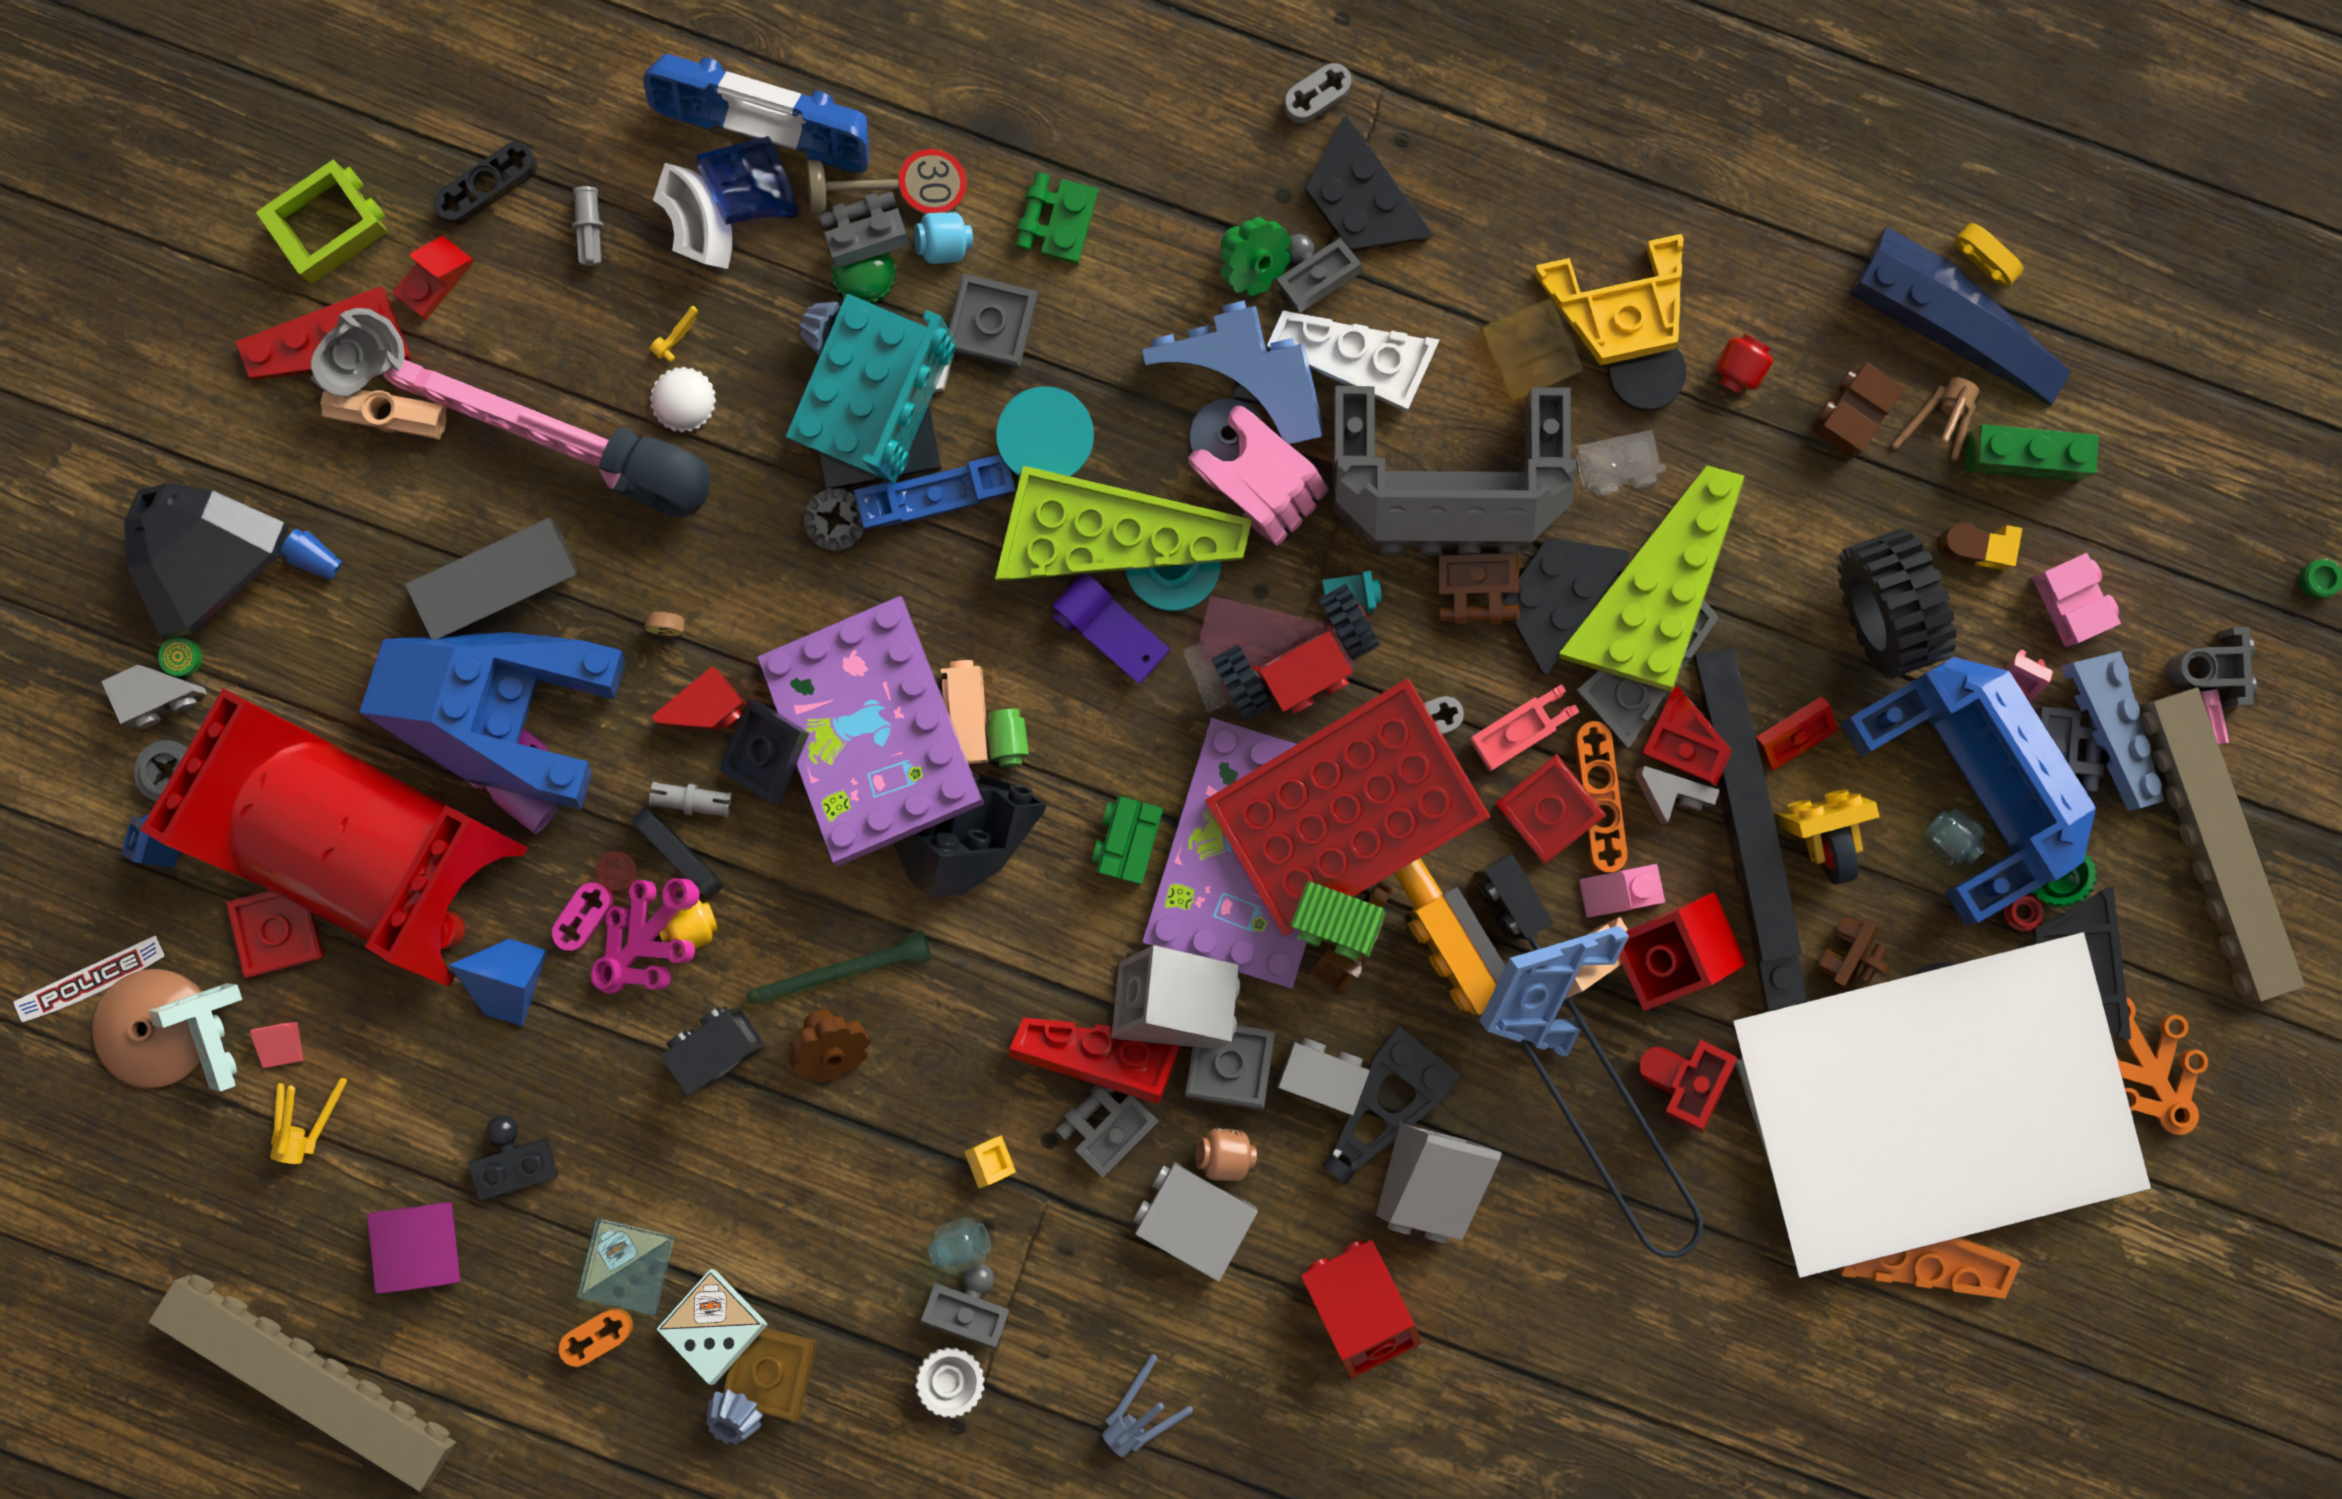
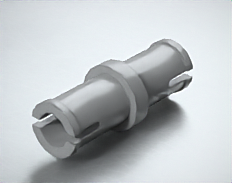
M654 781L652 783L651 790H653V793H650L649 806L651 807L658 806L684 810L686 815H693L694 812L729 817L732 793L698 789L697 785L688 784V787H681Z

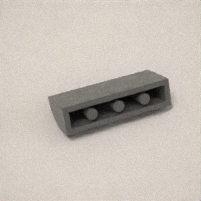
M547 518L406 583L405 586L431 639L434 640L577 575V568L556 520Z

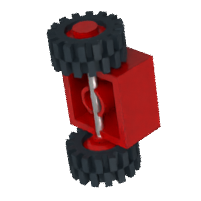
M1346 584L1318 599L1332 627L1329 624L1324 631L1259 667L1257 665L1254 666L1255 671L1239 644L1211 659L1222 679L1221 682L1230 699L1234 701L1245 721L1273 706L1258 679L1259 677L1260 679H1265L1282 711L1284 712L1290 708L1293 714L1314 703L1312 695L1323 689L1328 694H1331L1349 683L1346 676L1352 674L1353 671L1337 645L1335 637L1338 636L1352 661L1380 646L1365 612Z

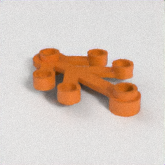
M2127 997L2131 1039L2126 1040L2140 1066L2120 1061L2117 1057L2121 1076L2131 1081L2152 1086L2160 1100L2156 1101L2140 1097L2136 1090L2124 1087L2125 1092L2131 1096L2130 1111L2135 1110L2158 1117L2161 1127L2171 1134H2187L2198 1123V1109L2191 1099L2197 1076L2206 1070L2208 1058L2200 1050L2189 1049L2184 1051L2179 1058L2182 1071L2174 1091L2168 1081V1076L2178 1039L2187 1034L2188 1023L2185 1018L2179 1015H2167L2162 1018L2160 1022L2161 1037L2156 1056H2154L2134 1021L2136 1014L2135 1005ZM2172 1020H2176L2179 1024V1029L2175 1034H2172L2169 1030V1024ZM2193 1054L2199 1060L2197 1067L2194 1069L2189 1065V1058ZM2181 1108L2185 1116L2178 1123L2175 1120L2174 1114L2177 1109Z

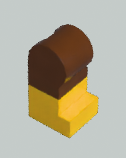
M1958 523L1946 529L1940 535L1938 548L1940 553L1949 560L2006 571L2016 566L2022 528L2006 525L1996 530L1994 534L1979 531L1970 523Z

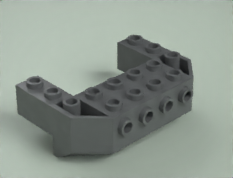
M1335 386L1332 395V511L1370 549H1380L1381 555H1402L1403 549H1419V555L1423 556L1442 555V549L1458 550V555L1481 554V550H1497V554L1517 553L1520 555V550H1526L1573 502L1576 459H1571V388L1531 387L1525 396V464L1519 472L1385 471V458H1375V386Z

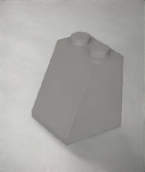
M1155 945L1120 961L1111 1038L1215 1049L1232 1042V1037L1237 1027V1020L1234 1016L1235 999L1240 991V980L1237 978L1238 965Z
M1400 1123L1376 1216L1389 1222L1388 1229L1399 1233L1411 1235L1412 1228L1425 1231L1424 1238L1440 1243H1447L1448 1237L1463 1240L1500 1161L1501 1152L1472 1141Z

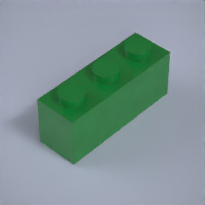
M1982 424L1967 433L1965 471L2080 482L2096 474L2099 435Z

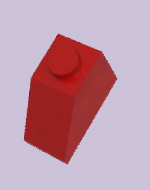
M712 666L651 717L662 726L716 731L724 727L728 730L740 721L743 714L742 711L746 707V702L721 672Z

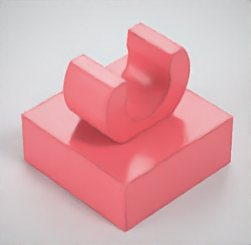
M2020 650L2003 670L2010 671L2027 700L2031 703L2050 683L2053 671L2045 667L2044 660L2039 659L2035 663L2025 658L2026 651Z

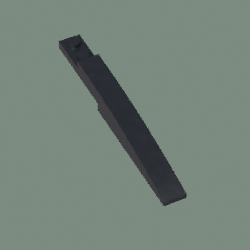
M1734 649L1694 655L1705 718L1733 750L1718 781L1736 880L1737 884H1741L1765 1013L1806 1003L1807 999L1798 955H1802L1787 877Z

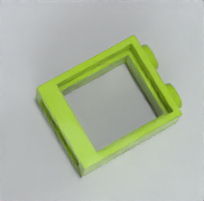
M334 160L256 212L298 274L310 284L315 283L388 233L380 221L385 218L380 207L372 198L365 200L359 189L364 185L351 167L344 170ZM338 183L363 220L310 255L285 219Z

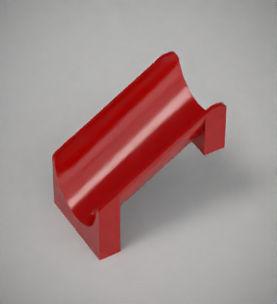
M224 688L140 829L166 846L273 891L367 941L365 948L386 961L448 987L451 986L455 978L448 972L441 956V928L450 903L461 886L481 867L502 857L524 856L528 849L527 846L476 821L310 731Z

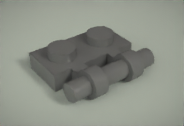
M892 191L878 196L874 192L865 195V200L844 206V203L832 206V211L819 214L823 229L839 226L824 232L836 269L910 245L898 208L884 213L882 211L897 206ZM870 214L872 215V217L850 224V221Z
M2043 706L2037 708L2038 717L2074 774L2083 776L2082 786L2085 791L2098 792L2099 777H2104L2105 765L2101 764L2102 747L2097 746L2091 733L2096 729L2090 713L2088 714L2087 727H2081V711ZM2079 740L2086 741L2084 762L2077 761Z
M1094 1084L1089 1089L1091 1094L1076 1109L1072 1107L1064 1115L1066 1119L1056 1128V1131L1067 1141L1078 1130L1085 1139L1075 1148V1151L1103 1178L1159 1120L1136 1097L1128 1095L1119 1103L1112 1096L1115 1090ZM1103 1104L1110 1114L1094 1129L1087 1120Z

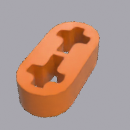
M611 1308L574 1328L563 1336L559 1343L558 1351L560 1358L570 1366L579 1367L620 1345L630 1336L633 1330L631 1316L621 1308ZM607 1317H610L613 1322L617 1320L622 1322L623 1326L618 1330L620 1337H617L613 1332L601 1338L598 1331L609 1324ZM590 1336L594 1342L583 1350L585 1357H582L579 1352L575 1354L570 1352L569 1348L574 1344L572 1337H575L579 1342Z

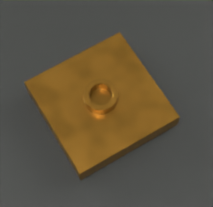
M764 1328L730 1366L723 1394L727 1389L731 1390L735 1395L743 1393L748 1401L757 1403L756 1410L791 1421H799L818 1341Z

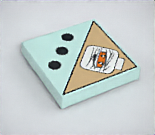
M710 1269L661 1323L657 1330L708 1384L714 1385L768 1324L716 1270Z

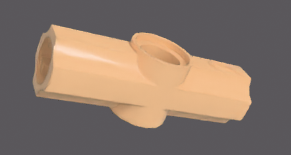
M360 389L349 396H339L324 390L320 403L322 408L321 416L324 418L375 427L384 432L397 431L440 440L442 433L445 432L447 422L446 406L393 396L382 390L372 392ZM390 403V414L386 418L378 420L377 412L379 408L384 404Z

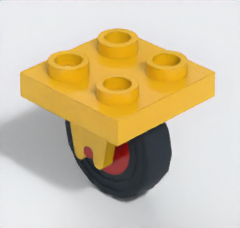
M1847 789L1827 793L1825 794L1826 800L1811 804V800L1790 803L1787 805V811L1776 813L1780 829L1805 838L1811 861H1816L1817 864L1821 863L1825 874L1834 885L1844 884L1857 879L1858 859L1856 853L1863 852L1858 823L1880 817L1875 801L1861 797V794L1849 793Z

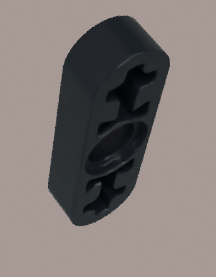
M521 142L506 144L443 187L436 194L434 200L437 213L449 224L460 225L467 222L531 178L537 169L535 155L528 146ZM517 154L523 158L524 166L521 169L513 165L511 159L513 155ZM500 165L509 178L504 180L495 167ZM484 174H491L496 178L494 189L488 193H481L476 189L478 178ZM467 187L477 200L472 202L463 189ZM451 198L460 201L458 204L461 209L457 213L449 209L448 201Z
M645 805L631 818L635 826L708 899L711 900L725 886L721 879L648 806Z

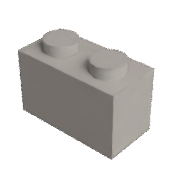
M1305 1037L1302 1044L1293 1041L1277 1083L1278 1088L1354 1115L1370 1071L1361 1067L1363 1059L1341 1051L1339 1058L1324 1053L1326 1045Z

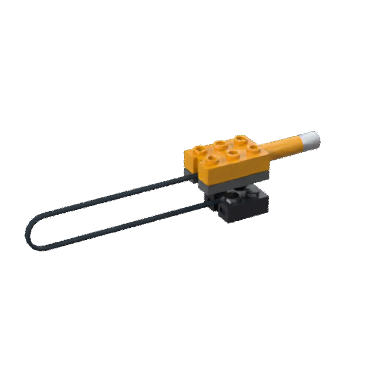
M1513 854L1501 856L1476 871L1475 874L1479 880L1474 884L1486 903L1489 901L1493 902L1500 913L1495 916V919L1503 933L1507 937L1509 935L1514 936L1515 940L1527 939L1534 951L1541 949L1533 935L1554 922ZM1419 858L1394 873L1415 908L1408 912L1412 921L1407 924L1419 943L1426 942L1433 953L1428 959L1439 977L1443 976L1449 979L1453 988L1448 992L1460 1011H1468L1469 1014L1481 1015L1506 966L1458 887L1448 888L1441 892L1425 864ZM1570 997L1566 998L1564 1001L1693 1212L1696 1220L1695 1233L1692 1240L1684 1248L1674 1252L1662 1251L1655 1248L1647 1240L1528 1041L1522 1039L1521 1044L1640 1241L1650 1252L1662 1258H1678L1686 1255L1697 1246L1702 1235L1703 1220L1699 1209Z

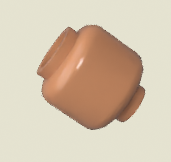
M1211 1129L1204 1138L1201 1137L1198 1140L1195 1157L1196 1165L1209 1180L1242 1181L1247 1175L1248 1170L1255 1167L1257 1159L1256 1147L1250 1145L1248 1136L1241 1130Z

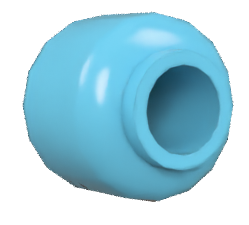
M956 212L928 213L922 217L921 223L915 224L914 243L916 253L923 255L925 261L929 264L960 262L965 256L966 249L972 248V228L970 225H965L962 217Z

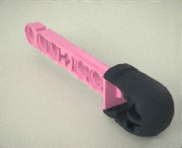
M407 360L403 361L400 371L390 367L383 373V377L402 390L422 398L425 397L437 404L444 405L598 467L610 490L624 496L631 493L635 500L661 513L677 518H685L697 512L707 500L711 480L708 466L704 460L665 441L647 436L638 439L633 431L621 426L615 430L610 440H607L435 371L426 370L422 366Z

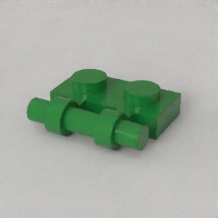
M1036 172L1033 184L1027 187L1025 199L1028 202L1023 218L1018 220L1016 231L1019 234L1015 246L1029 251L1033 238L1043 240L1042 256L1079 265L1099 190L1098 188L1061 179L1058 192H1050L1047 190L1050 176L1042 172ZM1042 205L1053 208L1048 226L1038 223Z

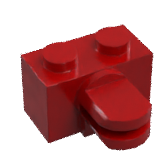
M1702 1040L1699 1041L1691 1060L1663 1047H1652L1641 1057L1640 1072L1647 1083L1673 1095L1666 1109L1667 1117L1703 1134L1734 1071L1737 1057Z

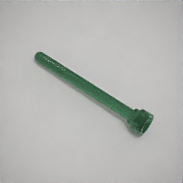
M923 930L907 934V939L901 940V945L751 989L747 992L746 999L750 1004H759L902 960H906L907 963L912 961L915 964L932 960L928 940Z

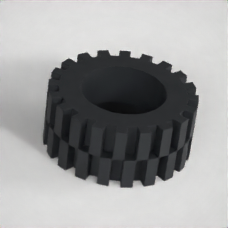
M1900 528L1842 550L1843 552L1838 557L1841 563L1837 564V571L1842 576L1838 581L1840 589L1844 591V597H1842L1843 604L1849 610L1850 616L1848 619L1851 627L1854 626L1857 631L1856 638L1860 646L1864 645L1865 655L1869 661L1874 660V667L1879 673L1883 672L1884 677H1891L1893 679L1948 659L1953 655L1952 651H1955L1956 648L1953 639L1957 638L1956 628L1951 624V621H1954L1955 618L1953 610L1948 607L1947 601L1950 600L1948 591L1942 588L1940 581L1943 578L1939 569H1934L1932 556L1929 551H1923V543L1919 538L1914 539L1913 532Z

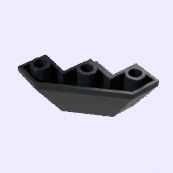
M162 484L138 490L124 520L127 570L159 635L167 639L194 633L277 558L289 526L276 518L211 490L173 484Z
M972 772L982 797L983 805L893 844L908 880L929 898L962 895L1004 867L1043 815L1047 804L1036 797L1033 791L1026 786L1012 784Z

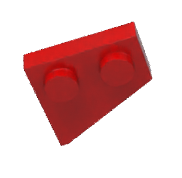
M1674 686L1673 692H1671L1642 753L1645 757L1716 786L1733 750L1679 687Z

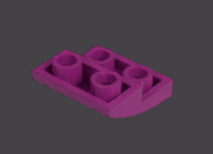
M452 1202L366 1213L375 1294L460 1282Z

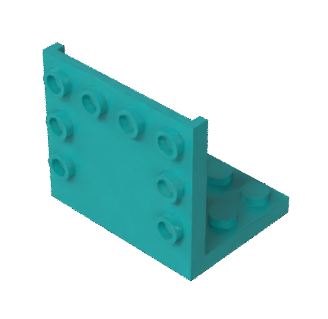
M846 294L786 437L886 481H892L895 484L898 476L905 469L909 458L908 452L943 370L950 363L955 351L956 341L942 316L926 310L923 318L928 327H925L850 294Z

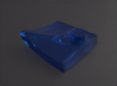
M769 136L696 155V165L726 225L758 218L797 217L798 209L789 181Z

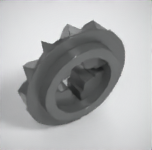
M827 488L814 495L805 508L804 527L810 539L824 549L838 551L849 548L861 538L865 530L855 495L844 489ZM840 503V516L847 522H850V526L846 524L836 525L831 534L828 535L830 531L828 529L829 522L819 515L820 513L832 514Z
M161 740L148 745L139 754L134 766V778L137 787L146 797L157 801L170 780L165 778L161 782L163 771L156 762L166 765L174 763L175 766L172 770L174 772L188 747L176 741Z

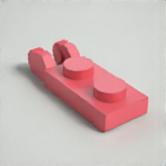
M1562 684L1538 699L1536 697L1468 739L1488 772L1556 731L1555 727L1579 713L1576 705L1568 706L1550 720L1542 706L1554 702L1563 696L1566 690Z

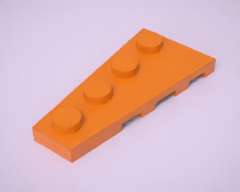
M1958 1237L1840 1267L1838 1272L1841 1276L1856 1278V1276L1874 1278L1875 1281L1889 1283L1896 1281L1914 1284L1917 1287L1931 1289L1932 1287L1952 1289L1954 1292L2005 1299L2021 1262L2007 1254L1964 1237Z

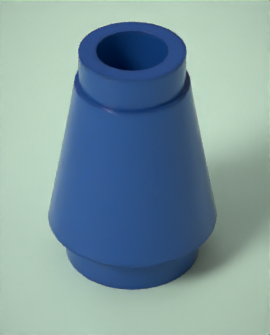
M297 528L293 530L279 552L281 556L286 558L287 564L324 577L329 581L336 576L343 564V561L338 559L335 554L308 530L305 532Z

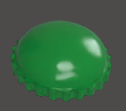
M890 251L837 269L835 264L831 266V272H833L831 279L834 281L833 287L837 289L838 295H842L843 299H845L846 294H850L868 303L876 304L878 300H883L886 294H890V289L894 287V280H896V265H894V258L891 257Z
M2085 853L2082 864L2058 880L2048 882L2032 891L2033 896H2036L2038 901L2044 902L2047 906L2052 905L2054 908L2058 906L2066 908V906H2075L2076 903L2083 902V899L2088 898L2089 893L2094 891V885L2097 883L2096 877L2098 874L2092 857L2087 856V853Z

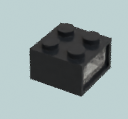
M726 1006L722 1008L717 1007L699 1020L702 1027L697 1031L691 1029L687 1032L685 1030L666 1043L669 1050L662 1054L661 1058L687 1096L703 1091L766 1047L740 1007L728 1009Z

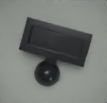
M506 1115L492 1118L486 1127V1137L491 1144L498 1146L499 1151L471 1159L468 1162L479 1200L556 1178L559 1172L548 1137L515 1146L514 1141L518 1135V1125L515 1120Z

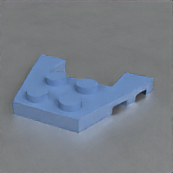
M1615 926L1510 958L1479 1021L1488 1032L1518 1042L1525 1039L1531 1041L1537 1048L1546 1050L1549 1047L1554 1049L1558 1055L1568 1056L1581 1028L1574 1019H1555L1581 966L1615 965L1629 938L1628 934L1621 926Z

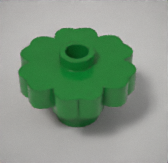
M1256 217L1252 221H1245L1240 227L1235 226L1227 230L1221 239L1222 252L1220 254V259L1225 263L1220 271V276L1225 280L1226 285L1237 293L1244 291L1250 296H1255L1259 292H1266L1271 286L1272 279H1277L1284 274L1291 258L1290 254L1286 251L1291 243V238L1286 233L1285 228L1275 221L1267 222L1261 217Z

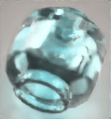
M1943 809L1923 833L1928 837L1926 848L1950 867H1957L1964 861L1971 865L1986 848L1980 843L1984 837V828L1960 809H1953L1949 813Z
M963 1217L938 1226L933 1233V1243L929 1244V1254L935 1266H941L949 1275H957L982 1266L987 1254L991 1251V1241L985 1226L982 1223H977L970 1217Z

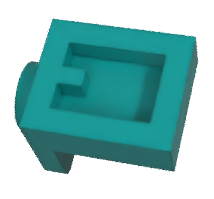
M1364 571L1361 575L1322 580L1324 596L1346 584L1366 615L1373 614L1376 610V603L1382 602L1379 580H1372L1371 571Z

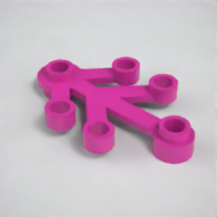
M672 878L667 881L662 891L664 904L646 924L647 904L654 901L656 887L653 882L646 880H636L631 884L629 889L631 909L613 906L606 913L605 919L608 930L605 956L596 960L591 969V980L595 987L607 994L620 992L626 983L645 985L650 990H663L667 988L671 977L666 967L649 966L646 970L629 968V966L638 956L668 958L672 963L687 964L693 959L695 949L689 940L674 939L670 943L653 941L679 911H687L697 904L700 895L699 889L691 880ZM642 888H644L643 896L641 895ZM629 928L628 943L621 950L622 930ZM680 947H682V955H681V956L679 955ZM656 973L658 974V981H657V983H656V981H655Z

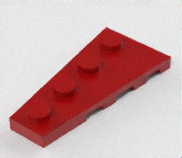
M382 286L236 341L247 374L252 380L301 375L312 371L311 360L314 351L325 335L338 325V316L344 311L363 308L370 309L391 321L403 340L404 360L409 361L412 358L387 292Z
M1023 1018L1009 1048V1057L1159 1104L1182 1046L1111 1038L1112 1030L1111 1026L1095 1024V1028L1075 1027L1074 1022Z

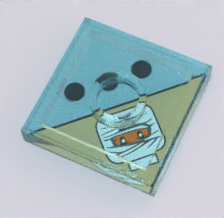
M597 1218L577 1298L645 1314H657L675 1235Z

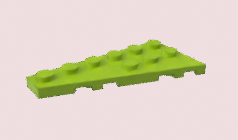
M1023 466L995 580L1006 581L1243 560L1252 519Z
M1706 466L1559 653V658L1673 692L1744 483V475Z

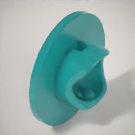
M1043 386L1025 390L1006 405L997 424L996 438L1002 459L1016 475L1021 476L1023 466L1071 477L1083 467L1089 458L1094 442V430L1087 409L1074 395L1059 388Z
M1221 562L1125 570L1131 588L1145 603L1161 610L1181 611L1194 607L1209 596L1219 579Z

